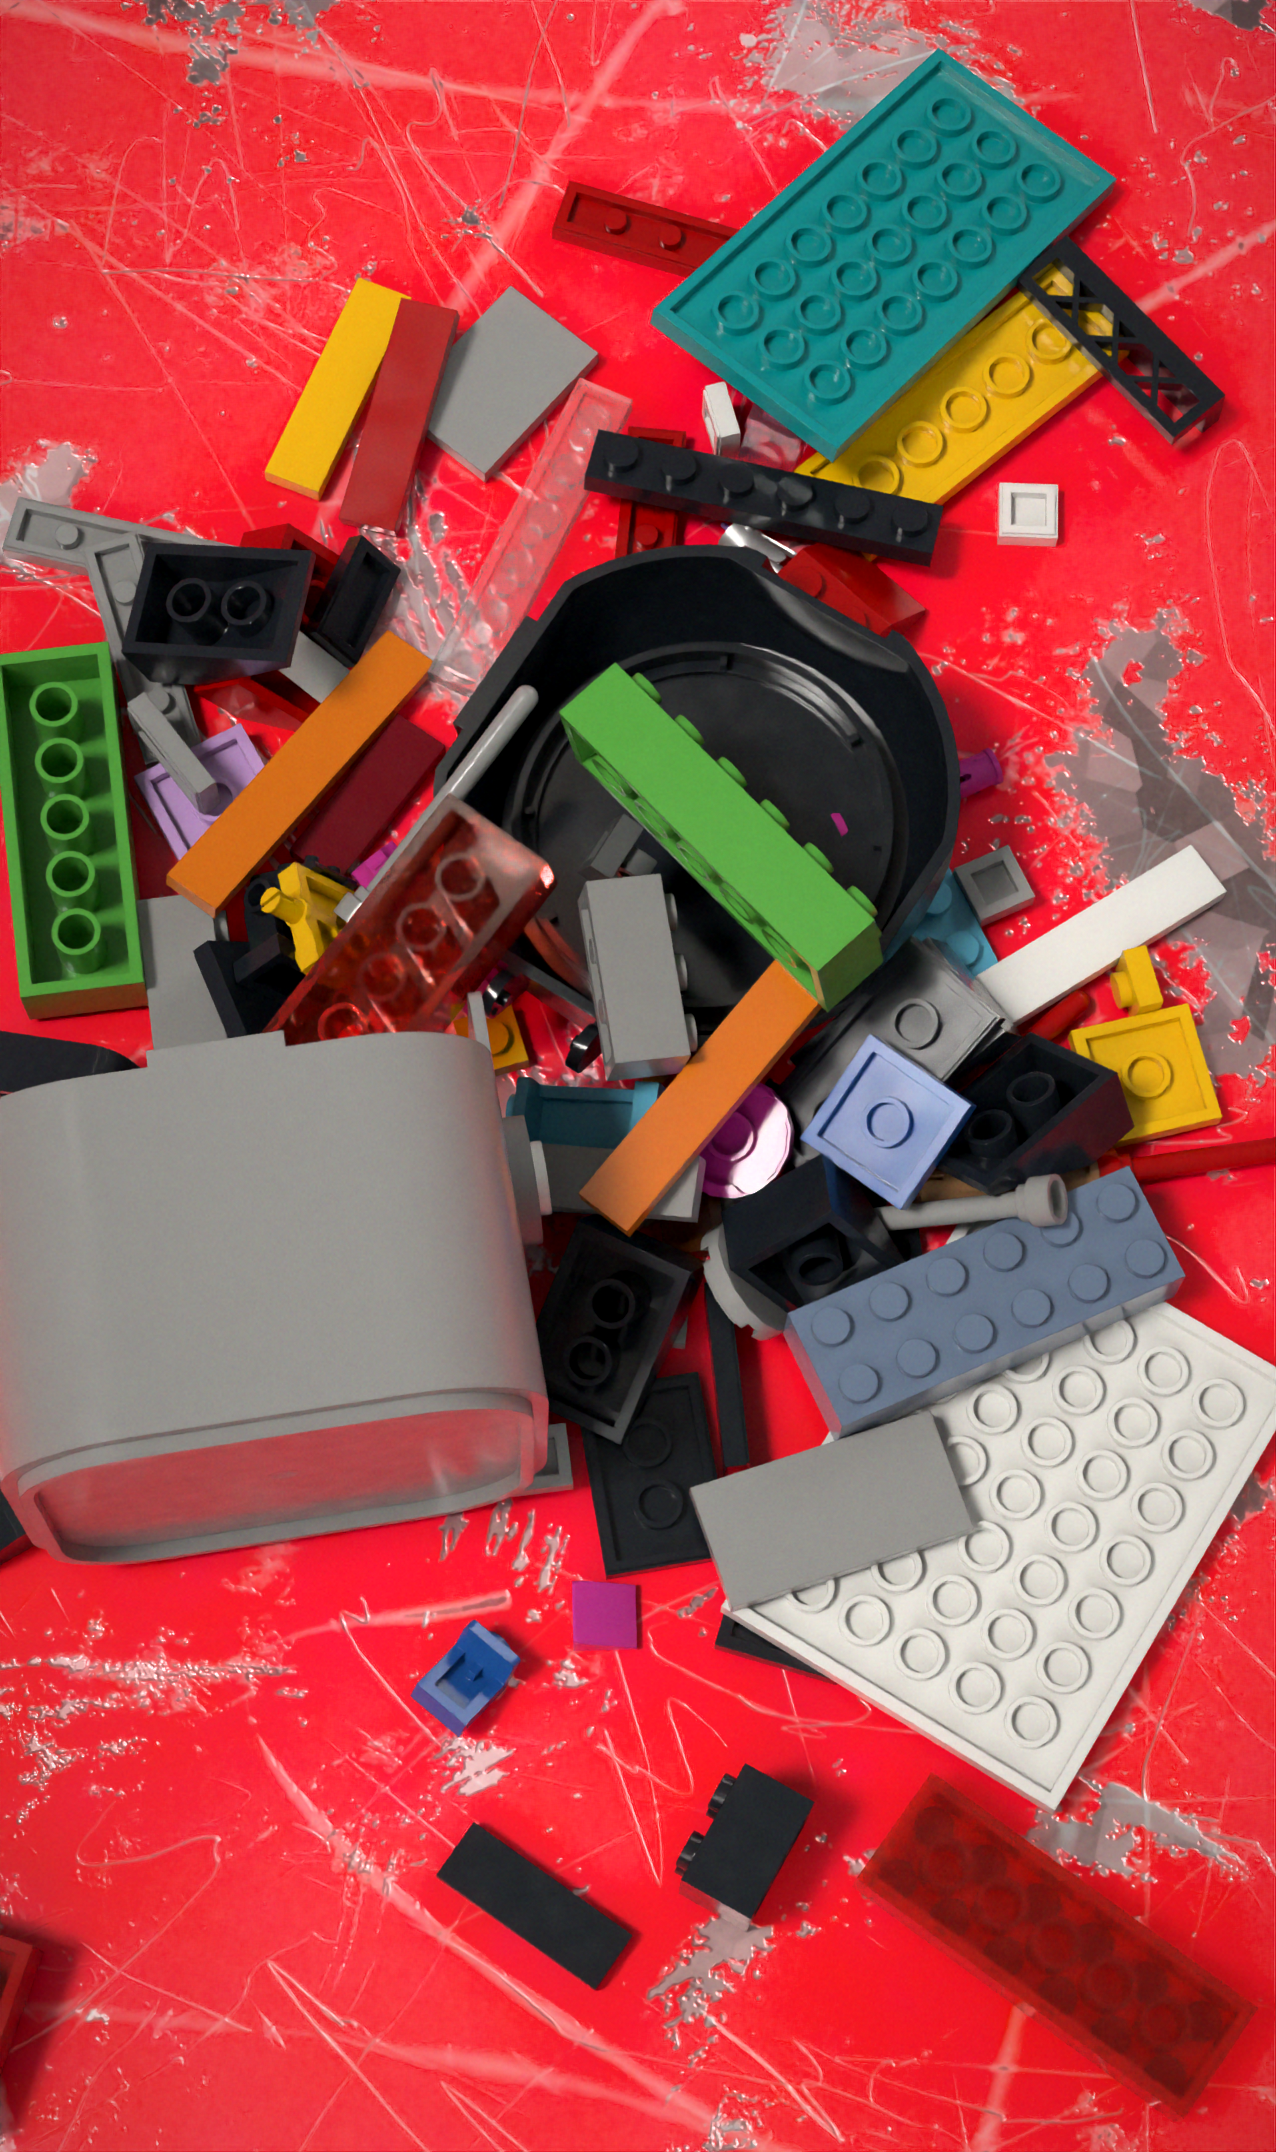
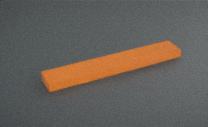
M387 630L169 871L166 884L215 919L434 672L435 662Z
M774 960L578 1193L580 1199L630 1237L822 1008L820 1004Z

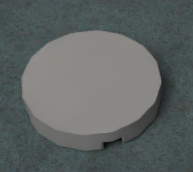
M723 1222L708 1230L701 1240V1250H708L710 1259L703 1263L704 1275L716 1301L725 1314L740 1328L749 1324L755 1329L751 1337L760 1341L772 1339L783 1333L788 1313L730 1270Z

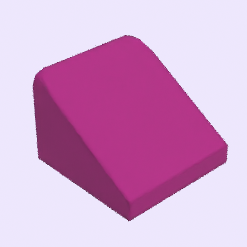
M572 1581L573 1651L637 1650L636 1585Z

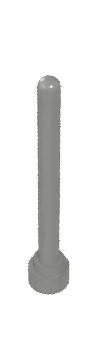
M523 685L514 692L366 888L360 885L354 894L348 891L333 910L338 916L373 941L388 922L384 918V915L390 909L386 902L536 706L538 693L532 686Z
M1057 1174L1029 1177L1026 1183L1018 1185L1014 1192L999 1193L992 1196L980 1195L911 1203L907 1211L899 1210L895 1206L876 1207L874 1210L887 1231L1019 1217L1022 1222H1030L1034 1227L1061 1225L1065 1222L1068 1213V1198L1061 1177Z

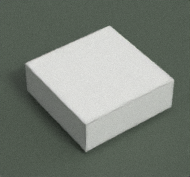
M723 381L707 385L705 390H703L702 416L713 453L717 456L738 459L741 432L726 383Z
M1000 482L998 488L997 545L1056 547L1058 539V485Z

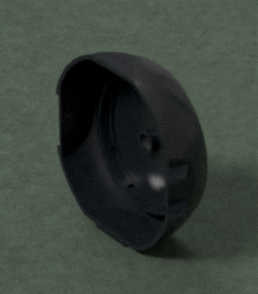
M705 544L678 545L645 550L609 560L563 582L537 621L526 615L453 722L458 737L435 770L433 799L514 692L523 685L532 686L537 691L538 702L436 836L437 849L446 882L459 912L481 947L501 969L482 995L485 1016L489 1019L495 1018L521 994L527 991L560 1015L584 1028L580 1035H576L571 1042L565 1066L577 1073H581L602 1054L577 902L585 882L588 880L578 874L577 871L611 820L626 814L637 823L639 822L576 760L559 711L615 662L631 678L636 673L643 675L660 694L662 702L659 706L673 720L681 714L690 721L705 741L701 748L715 762L721 757L729 760L745 778L747 786L744 790L758 804L764 799L770 801L790 824V829L786 832L801 847L808 842L816 846L833 866L834 871L830 876L845 891L852 885L858 888L876 908L878 915L874 919L882 933L879 942L883 963L828 1013L821 1008L800 1034L820 1026L845 1011L847 1007L865 994L881 968L918 928L944 879L956 841L961 794L960 766L955 736L944 701L921 658L902 634L892 629L887 637H881L780 578L772 568L768 556L749 548ZM840 813L845 820L849 831L842 837L830 814ZM644 828L633 846L644 851L658 862L651 874H661L664 894L672 893L675 899L677 929L670 933L674 954L682 953L686 963L687 989L686 991H680L684 1014L692 1013L696 1023L697 1050L690 1052L691 1056H694L775 959Z

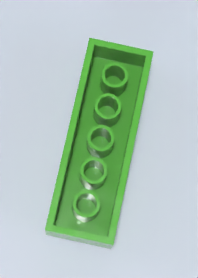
M109 642L0 654V790L20 999L30 1020L148 1006L137 900H140L117 669Z
M615 662L559 711L576 760L645 827L677 862L828 1013L883 963L879 942L882 933L874 919L878 915L876 908L858 888L852 885L845 891L830 876L834 871L833 866L816 846L808 842L801 847L786 832L790 829V824L770 801L764 799L758 804L744 790L747 782L729 760L721 757L715 762L701 748L705 741L692 723L681 714L673 720L659 706L662 702L660 694L643 675L636 673L631 678Z

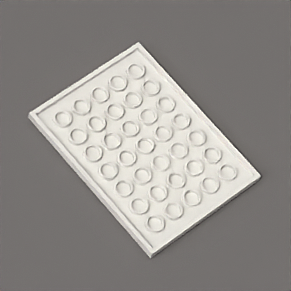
M1006 1218L958 1223L946 1244ZM1165 1301L891 1421L894 1422L928 1410L931 1411L974 1529L972 1533L734 1612L730 1611L727 1600H725L720 1612L1038 1807L1053 1814L1276 1431V1367ZM830 1432L821 1445L834 1441Z

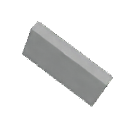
M510 285L451 347L426 437L485 483L597 365L598 352Z

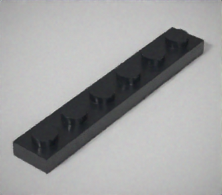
M598 429L584 480V490L930 567L944 506L601 429Z

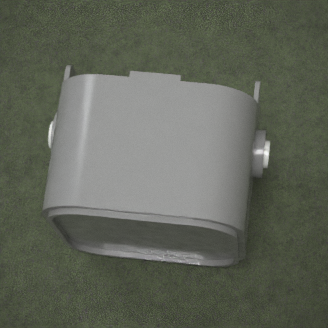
M481 991L467 993L469 1038L438 1032H388L286 1046L284 1032L281 1030L147 1050L146 1059L148 1067L60 1080L26 1088L0 1097V1489L35 1546L47 1550L53 1559L70 1564L121 1565L145 1563L449 1515L501 1501L525 1490L532 1484L534 1474L539 1472L547 1462L549 1401L523 1247L543 1244L541 1216L552 1214L551 1198L541 1140L530 1142L524 1115L502 1118Z

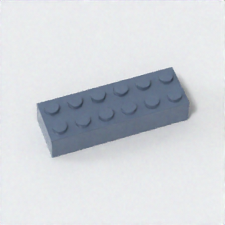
M1130 1166L1068 1191V1213L1065 1222L1061 1225L1034 1227L1030 1222H1022L1019 1217L1006 1218L789 1312L783 1335L834 1441L891 1422L1173 1298L1186 1275Z

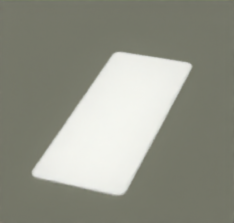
M301 631L298 633L291 667L279 670L320 703L325 700L350 672L349 669Z

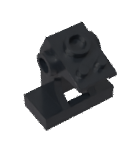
M307 855L305 856L304 863L301 864L351 890L358 887L356 881L340 874L341 869L339 867H326L320 864V858L317 856ZM284 863L279 865L277 870L253 875L250 885L245 891L243 900L245 907L244 919L250 952L233 963L236 983L282 1005L318 1019L319 1022L323 1023L356 999L320 980L311 979L301 972L295 960L296 948L290 926L284 920L262 911L261 908L264 906L260 905V901L264 892L271 887L281 891L278 874L292 864Z

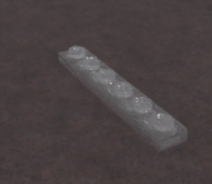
M579 378L428 670L429 681L468 698L474 693L526 615L530 612L591 492L584 490V480L598 429L620 434L632 412V399Z

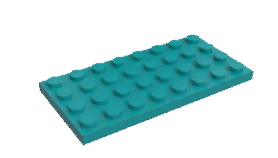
M938 48L653 309L650 324L833 463L1016 286L1017 279L1034 261L1066 235L1068 236L1112 193L1117 178Z

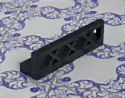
M1067 235L1034 261L1017 279L1016 287L1171 445L1193 427H1196L1203 433L1219 420L1225 394ZM1055 266L1073 285L1072 296L1048 295L1036 281ZM1063 309L1071 310V317ZM1079 310L1099 311L1112 324V335H1087L1078 326ZM1102 349L1111 350V356L1109 357ZM1118 350L1130 351L1127 358L1145 376L1127 375L1118 366ZM1142 389L1150 390V397ZM1158 390L1183 414L1175 423L1157 406Z

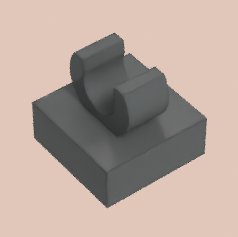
M626 814L611 820L577 873L588 881L612 879L615 874L620 878L650 875L658 862L644 851L633 846L645 827Z

